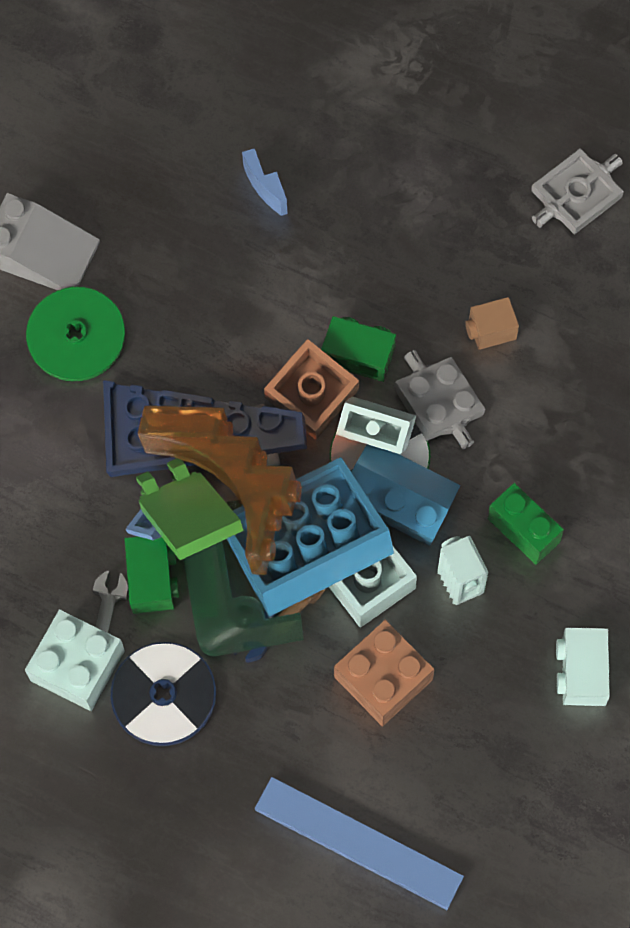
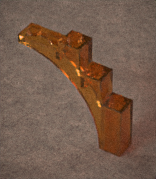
M144 406L138 436L145 453L171 456L194 463L214 474L231 489L245 510L248 530L245 556L251 572L256 575H266L269 561H273L275 558V531H280L282 516H292L295 502H300L301 482L296 481L292 467L267 466V455L265 451L261 450L258 438L233 436L232 422H228L224 408Z

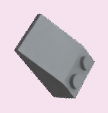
M7 193L0 206V270L55 290L79 287L100 244V239L37 203Z

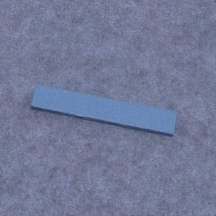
M271 777L255 807V811L445 910H448L463 880V875Z

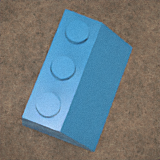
M368 444L351 472L385 524L429 546L433 542L461 486L395 452Z

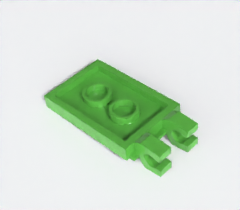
M180 458L167 463L168 469L173 473V476H171L173 482L158 488L154 477L149 472L136 477L138 484L143 489L140 490L142 496L138 500L142 512L179 560L244 531L239 517L201 472L189 474L185 463Z

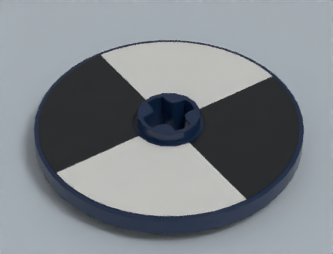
M171 642L152 643L131 653L117 669L111 685V704L119 724L133 738L154 746L175 745L196 735L208 722L216 702L215 681L207 663L192 649ZM161 687L165 690L170 687L169 693L171 698L167 701L164 698L156 700L158 697L156 689Z

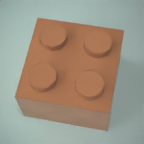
M307 339L264 388L265 399L276 408L302 412L305 417L306 432L316 440L343 409L344 403L359 390V380Z
M386 620L334 666V678L382 727L433 681L434 668Z

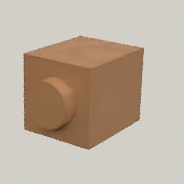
M509 297L471 307L469 320L465 322L470 340H476L479 350L517 339L519 325Z

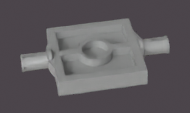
M578 149L532 185L531 191L545 205L544 209L532 216L533 222L537 223V226L541 228L546 222L555 217L562 221L575 235L622 198L624 191L612 180L610 175L611 172L623 164L621 158L617 154H613L600 164L592 160L584 151Z
M413 350L412 353H407L404 359L408 362L413 373L395 381L393 388L409 414L416 415L415 423L426 441L440 435L453 434L462 449L470 447L474 440L465 429V426L470 421L482 417L486 409L453 358H447L433 365H425L416 350Z

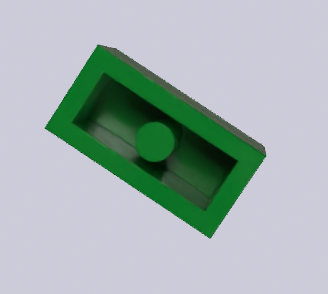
M333 316L321 350L348 372L384 382L396 348V334L391 333L389 329L382 326L370 327L360 324L357 320L350 317L338 318Z
M515 483L503 492L489 508L487 519L535 565L547 556L561 541L564 529Z
M143 537L124 538L129 601L133 614L174 610L173 598H179L178 578H171L170 566L177 565L174 552L162 537L155 540Z

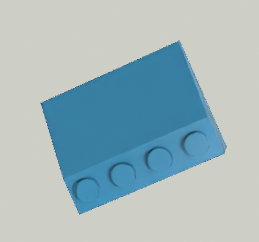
M341 457L233 510L241 520L244 531L227 538L255 594L269 617L394 554L388 527Z

